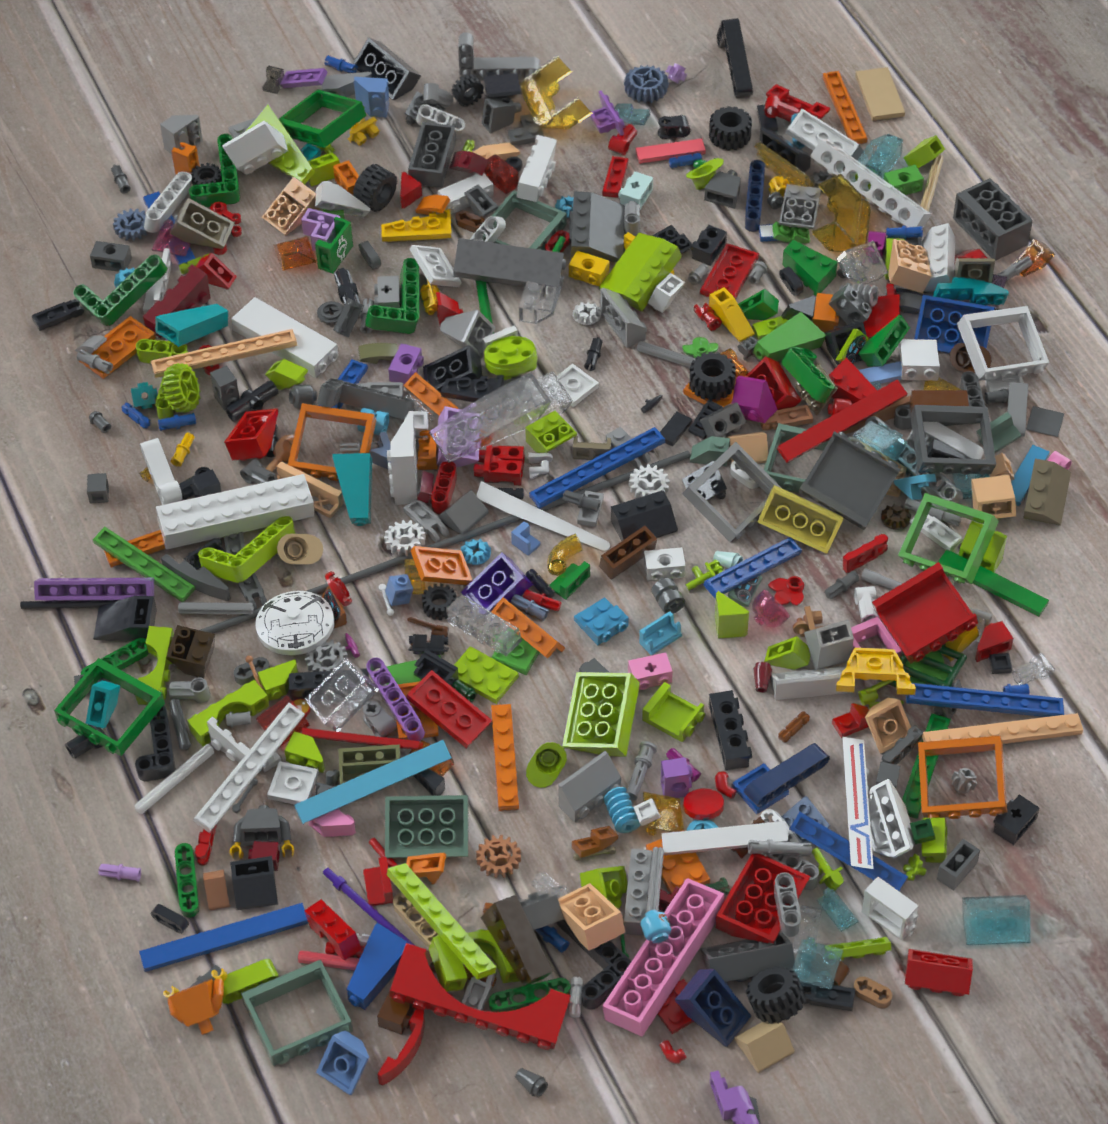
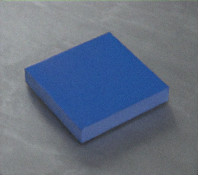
M765 763L732 782V787L737 790V793L756 815L789 795V790H787L762 807H758L744 793L746 786L750 782L770 770Z

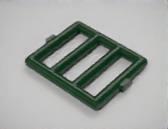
M943 644L937 652L957 659L953 667L927 656L918 661L948 673L945 681L906 666L905 664L908 659L904 654L901 655L900 660L905 673H908L909 676L931 685L951 687L967 660V656ZM894 680L888 683V685L896 688V681Z

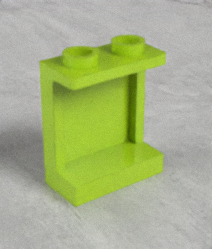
M666 682L660 686L642 709V721L682 743L686 737H690L693 734L697 723H701L705 717L703 703H700L697 707L671 693V685Z

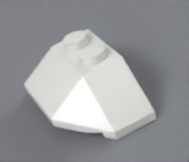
M887 779L871 787L869 792L871 844L873 852L896 858L912 850L915 841L906 806L892 782Z

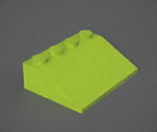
M638 233L599 286V289L606 288L619 293L623 299L627 300L630 306L642 312L655 288L671 273L682 256L678 246L662 238Z
M576 673L563 748L598 755L606 751L609 756H627L640 682L632 673Z

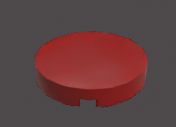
M328 572L325 574V579L333 594L343 606L347 607L352 604V599H348L350 593L342 580L334 577L335 572Z
M700 788L687 793L684 797L683 807L685 813L693 819L703 820V818L709 817L710 820L723 812L724 799L715 790Z

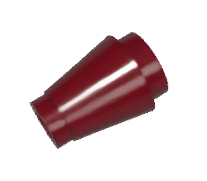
M757 662L753 668L756 691L760 693L767 692L773 671L771 664L768 662Z

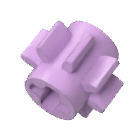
M674 63L673 66L669 65L666 70L669 74L668 79L679 83L680 80L684 81L687 76L684 73L686 68L677 63Z

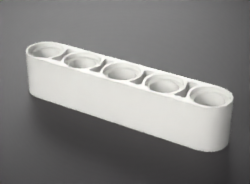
M179 172L147 210L144 222V229L151 233L158 232L188 195L192 181L191 174Z

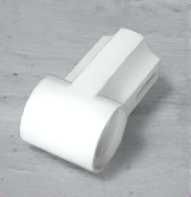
M875 586L855 588V603L859 607L861 622L878 617L872 605V601L876 600Z

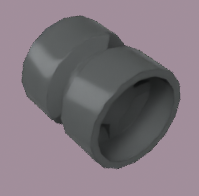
M672 578L661 579L653 585L651 592L664 614L670 611L674 614L684 607L685 599L681 592L678 591V587Z

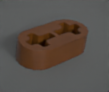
M459 211L456 214L457 226L473 233L485 221L484 218L468 211Z

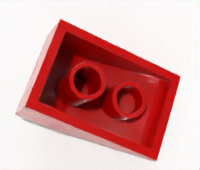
M277 408L245 412L224 441L232 460L244 461L251 458L261 459L266 456L272 445L279 412Z

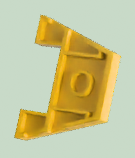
M854 648L847 666L842 671L841 678L836 684V691L854 692L855 679L895 680L897 694L915 695L916 687L910 682L909 674L905 673L903 664L895 649Z

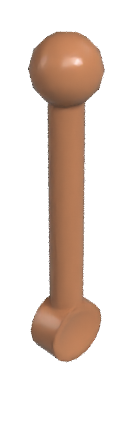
M249 655L245 660L249 663L256 682L263 689L252 662L253 657Z

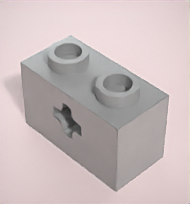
M399 276L378 277V284H374L375 295H378V297H374L375 305L400 308Z

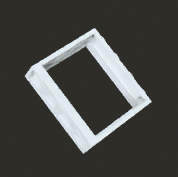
M1028 306L966 314L957 323L979 381H991L1000 377L1006 379L1014 375L1024 376L1027 373L1033 372L1038 374L1043 372V369L1049 364ZM1018 322L1033 362L987 368L972 328Z

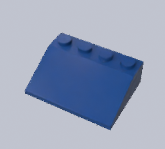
M923 295L914 339L937 340L938 352L950 354L951 349L955 345L964 343L957 325L963 315L994 311L995 307ZM991 326L972 328L979 346L987 349Z

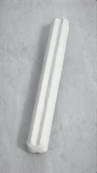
M209 744L202 747L134 805L135 810L139 814L147 811L214 754L213 747Z

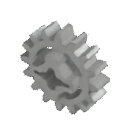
M333 639L329 643L325 642L315 650L306 653L305 662L308 671L344 670V667L348 665V653L345 646L341 647L340 642L334 644Z

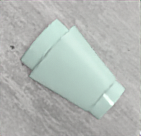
M716 551L713 561L718 560L720 565L729 569L742 562L743 557L739 553Z

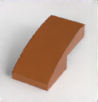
M610 826L591 829L590 837L572 841V849L580 858L586 857L607 848L618 840L619 835Z

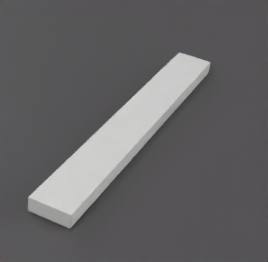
M288 703L199 811L193 821L210 833L303 719L305 714L291 703Z

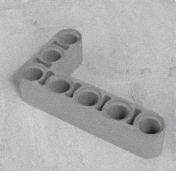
M470 33L459 35L458 57L460 77L465 78L464 75L467 74L469 76V74H472L479 80H483V76H486L488 72H496V75H501L503 71L513 70V73H517L518 80H533L540 77L541 62L538 58H474L473 36Z

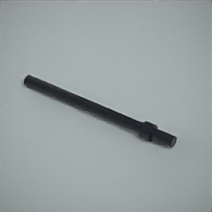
M119 600L21 601L20 607L21 609L99 608Z

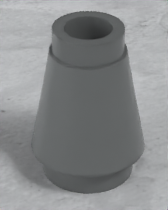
M520 1068L515 1075V1079L531 1096L540 1097L547 1090L548 1083L544 1077Z

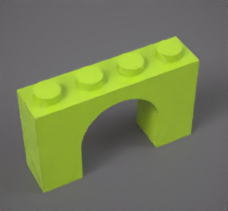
M479 929L475 932H467L480 949L495 961L503 984L520 981L489 930ZM439 935L433 937L429 946V952L440 985L447 992L463 990L467 975L462 961Z

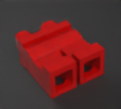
M487 445L486 450H479L478 462L484 464H474V476L484 477V482L490 483V481H507L521 486L525 463L524 446L493 447L492 445Z

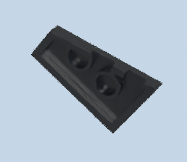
M497 375V378L480 376V379L472 380L468 377L446 379L441 390V397L494 406L504 382V375Z

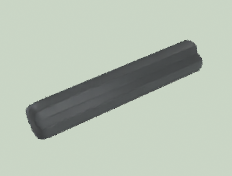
M172 699L169 702V707L179 748L186 751L191 747V742L181 702L179 699Z

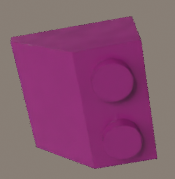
M743 376L736 378L732 403H738L745 420L765 423L778 410L766 380Z

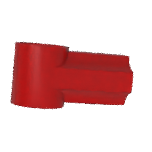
M769 96L766 99L764 114L767 117H779L791 122L792 116L799 111L795 107L782 103L777 96Z
M631 124L625 125V128H623L624 135L618 133L617 136L613 135L608 144L609 150L621 155L627 154L630 143L637 135V129Z

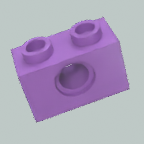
M401 343L388 369L389 381L403 382L405 384L415 372L418 374V368L422 367L424 362L422 349Z
M685 757L661 761L660 783L664 800L685 797L689 793V788H692L691 765H687Z

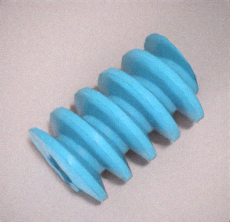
M624 787L613 788L604 796V803L612 818V823L615 825V830L619 833L635 831L641 825L639 820H637L638 817L632 806L633 803L629 800L630 796L626 793L627 789Z

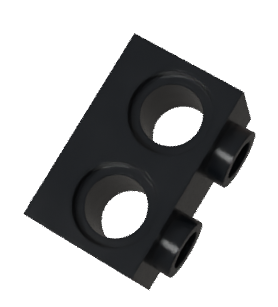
M708 224L706 229L700 232L698 240L692 243V259L711 266L727 244V231Z

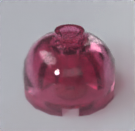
M765 589L753 601L752 610L755 614L753 618L760 626L765 624L772 628L779 627L790 618V615L775 600L776 598Z

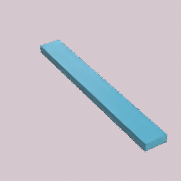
M441 740L299 802L294 807L302 824L450 760L451 755L444 740Z

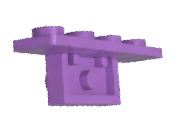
M602 90L598 91L603 108L589 112L590 118L600 134L607 133L616 128L620 135H624L623 128H625L623 119H620L617 110L615 111L613 103H610L608 95H604Z

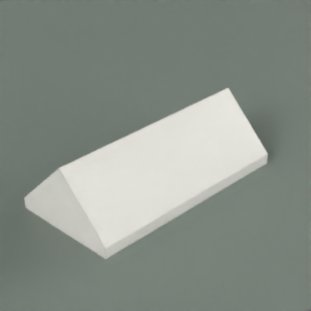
M846 666L772 673L771 682L775 700L853 693L836 691L837 681L840 680L841 673L845 670Z

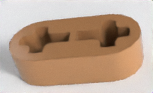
M859 977L855 980L853 986L855 988V996L881 1009L887 1008L891 1004L892 992L890 989L867 977ZM863 985H866L867 988H864L863 991L859 989ZM882 995L886 996V998L879 1000V997Z

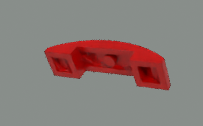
M777 84L766 93L767 97L777 96L782 103L799 109L798 113L801 109H804L820 120L831 110L830 107L819 102L811 105L790 95L789 89Z
M416 1009L409 1020L412 1033L396 1060L388 1056L377 1075L380 1085L383 1086L395 1079L415 1057L424 1035V1010Z

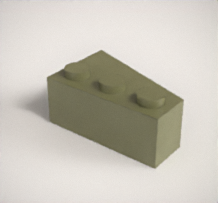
M400 745L338 749L340 784L400 759Z

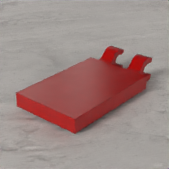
M892 283L886 285V296H879L878 294L876 305L871 307L872 311L868 319L863 322L869 339L900 315L901 298L900 294H896V289H894V284Z

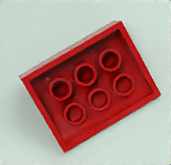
M752 853L716 915L715 928L733 937L774 944L781 932L774 895L776 876L780 873H788L793 877L798 899L807 885L810 876L759 853Z

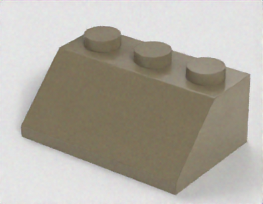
M1035 458L1023 519L1061 526L1071 476L1069 470L1055 462Z

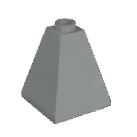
M479 310L446 317L440 325V331L446 337L463 348L470 345L480 356V359L483 356L482 338L492 335L496 328Z

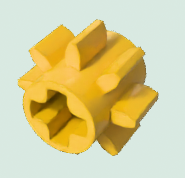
M776 176L771 179L768 190L771 194L779 192L784 197L786 185L790 183L787 178L784 179L783 176Z

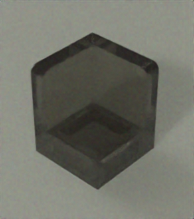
M268 65L266 68L267 80L262 90L278 94L282 87L280 83L284 77V69Z

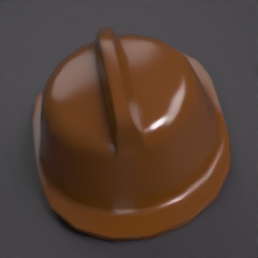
M959 343L955 345L950 352L952 366L960 372L971 371L975 373L965 344ZM979 346L987 368H990L992 363L991 355L985 347Z

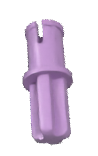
M101 864L99 875L117 878L119 881L121 879L139 881L141 878V868L125 867L123 864L119 866Z

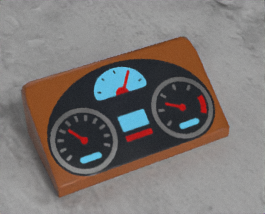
M328 586L322 598L331 606L334 616V628L346 625V612Z

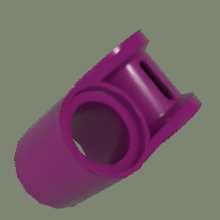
M869 231L867 244V260L869 262L880 263L883 260L886 232Z

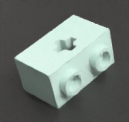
M634 171L632 176L628 177L625 187L621 188L619 192L620 204L625 205L629 201H635L640 205L641 210L653 191V177Z

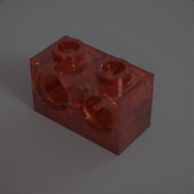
M496 154L487 159L488 163L484 173L493 185L505 194L518 187L519 173L515 168Z

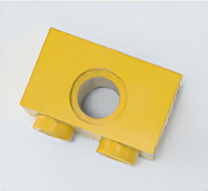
M577 251L569 263V277L592 285L600 286L609 274V260Z

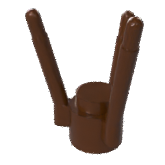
M413 617L407 619L408 622L432 629L431 635H445V637H448L449 627L435 625Z

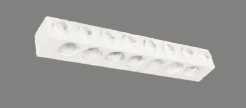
M827 139L819 140L810 156L815 160V164L827 168L829 174L838 176L840 182L853 187L852 190L855 193L864 195L866 201L878 205V209L885 214L889 213L892 216L891 219L895 222L902 223L907 227L922 226L924 228L932 215L831 141ZM843 165H845V171H844V172H843V170H842V166H843ZM856 174H858V180H857V181L855 180V175H856ZM869 183L871 184V189H870V190H868V184H869ZM882 192L884 193V198H883V200L881 199V193H882ZM895 202H897V208H896V209H894V203H895ZM908 211L910 212V218H909V219L907 218V212H908Z

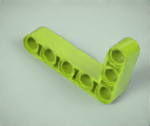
M141 339L136 343L137 356L142 363L151 364L152 360L188 352L186 344L178 347L170 341ZM163 379L156 399L159 419L171 418L175 414V410H172L171 405H168V400L165 399L166 395L163 392L164 387L162 385L164 383Z
M289 516L278 518L236 555L214 548L200 550L198 556L201 568L204 566L214 576L232 582L245 581L278 553V542L283 536L296 534L292 518Z

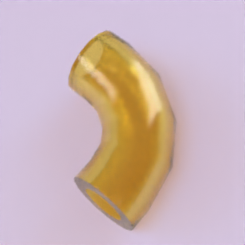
M576 533L561 540L552 548L547 558V568L550 574L555 576L563 574L567 568V560L571 556L583 551Z

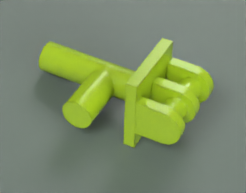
M714 560L709 564L705 562L707 570L705 574L702 573L698 566H694L692 572L696 579L685 584L688 591L703 584L705 580L723 572L724 568L719 566L720 562L718 560Z
M817 847L812 850V854L819 864L817 867L819 875L825 874L819 881V884L825 883L827 888L834 892L844 882L840 874L843 868L841 866L832 871Z

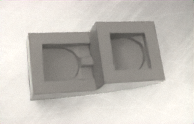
M99 335L92 336L75 351L78 353L82 349L92 354L107 338Z

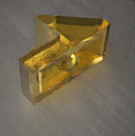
M405 559V574L408 575L413 586L412 594H424L425 581H421L414 560Z

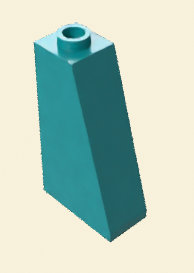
M212 304L158 315L155 317V332L179 347L227 327L229 311L218 304Z
M333 454L332 458L351 523L356 526L371 524V454Z

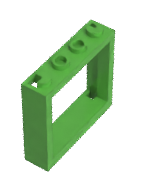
M925 493L898 556L903 560L904 564L910 567L914 565L919 566V569L922 571L936 564V562L911 554L931 507L981 523L983 527L964 571L942 565L947 577L954 578V581L960 584L965 582L972 584L999 521L994 515Z

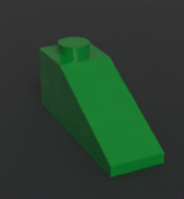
M898 315L870 338L858 353L868 367L883 366L909 331L910 327L902 315Z

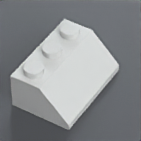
M265 121L223 145L224 150L235 167L245 175L252 173L254 170L288 151L283 134Z

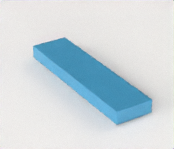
M1035 445L1031 446L1014 475L1015 479L1011 481L1016 506H1020L1029 491L1035 458L1047 460L1050 451Z

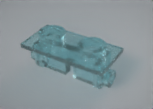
M827 888L823 891L824 896L817 899L818 903L841 932L859 922L835 890Z

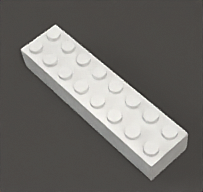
M301 474L156 506V512L167 550L213 538L229 536L234 533L238 534L239 532L265 528L283 516H289L293 521L313 517L314 502L305 475Z

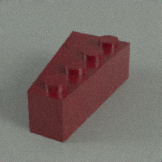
M192 264L188 267L189 272L177 279L179 283L173 289L169 288L165 292L163 300H158L143 316L144 325L153 331L158 338H162V336L155 332L156 316L198 308L211 299L207 274Z

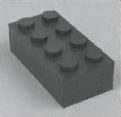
M422 122L408 167V174L420 182L422 186L443 188L456 143V126Z

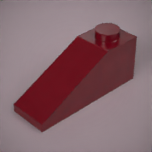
M462 150L454 153L449 168L483 176L488 160L474 152Z

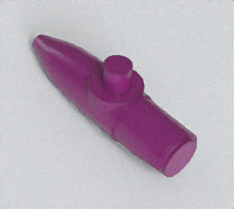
M346 633L345 640L348 645L345 647L346 650L351 651L355 658L360 657L356 643Z

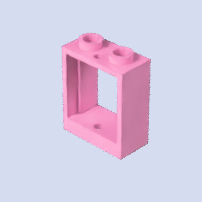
M879 617L851 627L854 637L852 652L854 648H861L858 644L859 642L878 635L887 649H895L898 657H901L902 650Z

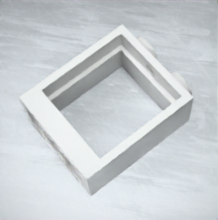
M877 877L864 892L862 912L902 941L907 935L911 936L917 927L915 923L919 916L917 915L919 905Z

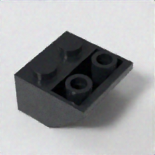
M272 856L230 862L236 910L278 905Z

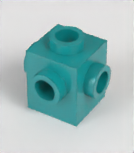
M148 382L138 383V387L131 388L134 407L141 406L142 409L152 408V404L156 403L155 399H157L158 392L157 388H153L152 384L149 385ZM142 393H147L149 396L143 398L141 395Z

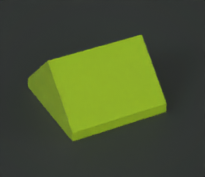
M718 591L715 601V623L718 639L745 637L748 634L749 611Z

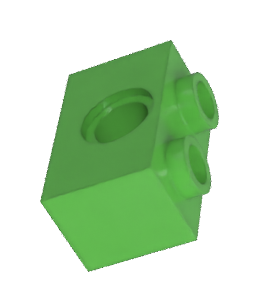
M916 165L886 172L883 176V180L904 195L917 193L923 189L924 178Z

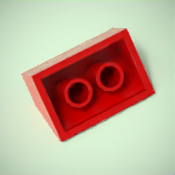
M765 356L745 376L766 380L778 410L795 407L801 402L780 363Z
M909 949L905 985H909V988L920 990L922 987L928 988L935 993L947 991L955 996L969 995L973 973L972 958Z

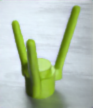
M894 680L881 681L869 688L858 691L862 705H868L871 708L879 703L875 702L878 699L876 690Z

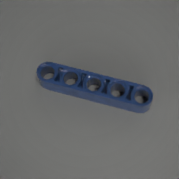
M754 160L750 163L745 212V229L749 232L758 231L761 224L765 163L761 160Z
M813 743L750 782L746 786L744 793L758 807H762L822 769L829 762L830 756L816 743Z

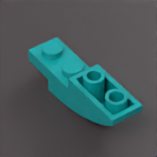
M953 277L951 283H938L933 296L951 300H969V303L979 305H1004L1009 291L982 280Z

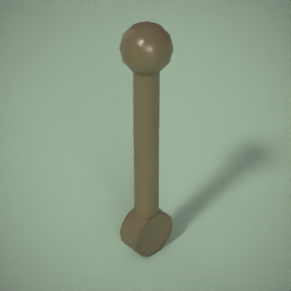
M609 847L606 850H601L586 857L607 853L610 855L615 854L616 849L615 847ZM577 853L573 855L575 861L581 859Z

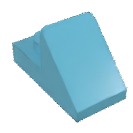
M923 474L894 480V484L909 498L921 500V488L928 487L929 483L936 482L935 474Z

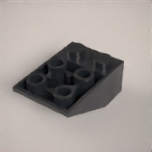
M132 596L100 606L98 608L93 639L134 641L138 638L147 639L149 626H154L157 608L154 596Z

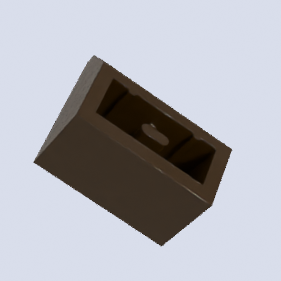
M177 625L166 659L184 674L204 679L215 647V634Z

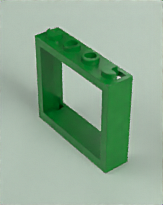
M317 89L281 116L279 120L292 139L325 148L367 115L362 101ZM322 107L343 113L322 130L301 124Z
M98 658L56 707L54 712L57 722L63 727L68 726L77 735L86 736L93 744L102 745L109 753H116L122 756L163 707L165 701L162 693ZM101 677L114 684L121 685V688L148 702V705L118 741L113 740L70 715L89 693L92 685L97 683Z

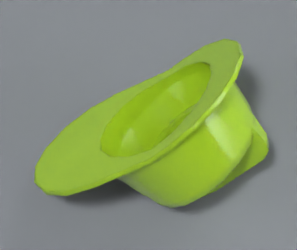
M722 158L712 159L688 172L686 177L692 179L697 190L704 189L715 176L716 170L723 165L724 160Z
M555 742L542 744L527 765L526 776L528 781L538 788L551 785L567 761L565 749Z

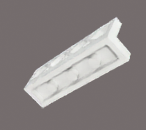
M164 248L161 258L167 266V272L146 292L143 306L144 314L158 300L162 301L164 298L172 265L169 248Z

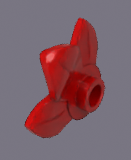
M792 576L789 579L777 578L768 584L770 589L776 591L774 596V603L776 605H786L791 602L797 606L804 599V582L798 576Z

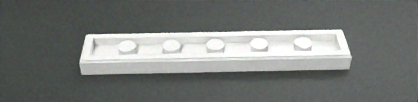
M786 821L661 833L664 855L748 847L749 840L767 841V839H772L777 842H788Z

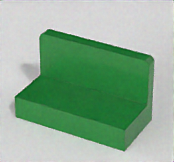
M585 561L580 566L572 563L549 586L557 595L567 600L591 576L590 564Z

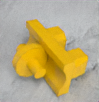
M372 117L367 121L363 118L351 127L350 137H348L350 143L355 141L361 146L367 141L366 133L371 138L378 136L379 129L376 126V118Z

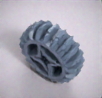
M648 64L644 67L640 65L639 68L634 67L633 70H629L624 80L625 93L628 94V97H632V100H638V103L644 101V103L648 101L652 103L653 100L658 101L659 98H663L666 95L669 87L665 71H661L660 67L655 68L654 65L649 67Z

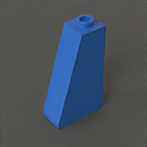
M376 923L347 987L348 1001L353 1006H359L364 1010L396 974L404 947L408 943L379 923Z

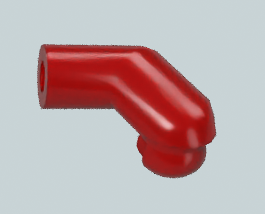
M725 771L718 772L715 775L716 790L733 799L737 790L728 786L727 778L729 776Z

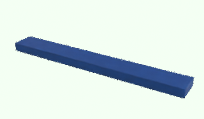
M654 427L529 492V497L540 509L563 497L566 490L573 492L664 444L665 438Z
M912 683L916 687L915 695H906V703L1038 717L1064 715L1063 698L918 683Z
M303 903L141 950L139 953L144 971L148 972L309 924L304 912Z

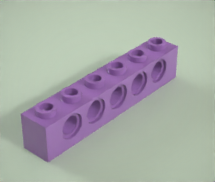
M154 577L39 578L34 581L35 600H122L132 596H154Z

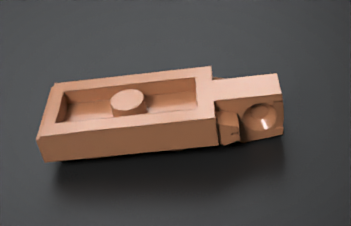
M808 405L777 410L765 423H761L762 430H771L772 428L777 430L779 423L789 426L813 423V416Z

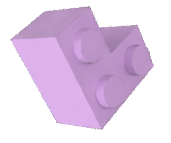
M311 208L307 209L301 219L304 235L311 236L313 251H316L315 243L318 239L330 244L336 237L334 218H341L340 216Z

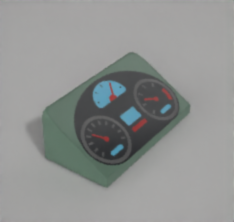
M759 575L729 591L728 598L741 606L749 607L762 580V576Z

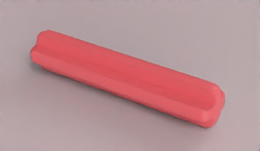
M301 950L298 955L299 963L311 964L321 959L326 967L354 971L360 960L359 958L349 957L344 961L339 955Z

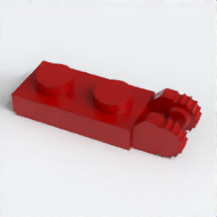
M877 535L874 537V540L844 555L843 570L846 573H850L888 550L887 535Z
M217 824L210 833L205 829L199 833V844L195 848L197 863L201 866L207 865L209 862Z

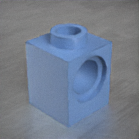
M408 575L389 576L385 593L391 606L409 604L413 586Z

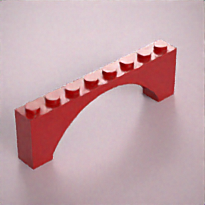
M406 943L390 988L389 997H392L393 1001L401 1004L405 1002L413 1004V1007L419 1010L429 1009L441 1017L448 1015L454 1017V1020L460 1023L470 1022L482 1030H495L500 1036L508 1037L510 1035L516 1037L522 1043L532 1042L544 1050L555 1048L571 995L550 989L549 994L539 1001L518 1010L487 1012L474 1009L456 1000L440 985L426 959L427 949Z

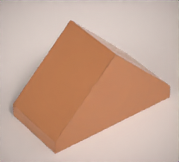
M224 869L203 873L209 911L230 907Z

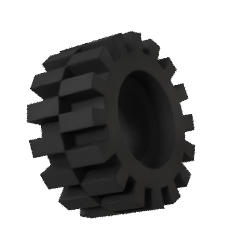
M467 74L464 75L465 78L461 76L460 81L456 80V84L452 86V95L461 106L474 105L473 102L477 103V99H481V94H484L483 85L472 74H469V76Z
M203 163L201 167L197 165L196 169H192V186L222 182L221 169L218 166L215 167V164L210 166V163H206L204 166Z
M436 583L434 588L430 585L428 590L425 589L423 591L422 608L423 612L427 613V617L430 618L432 615L433 620H436V617L439 620L445 617L446 620L448 615H454V612L457 610V596L453 588L450 589L449 585L444 587L443 583L437 586ZM436 599H445L447 601L442 605L432 603Z

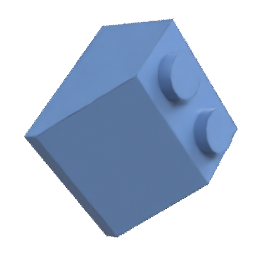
M354 77L356 100L362 101L365 112L372 117H387L390 104L388 79Z

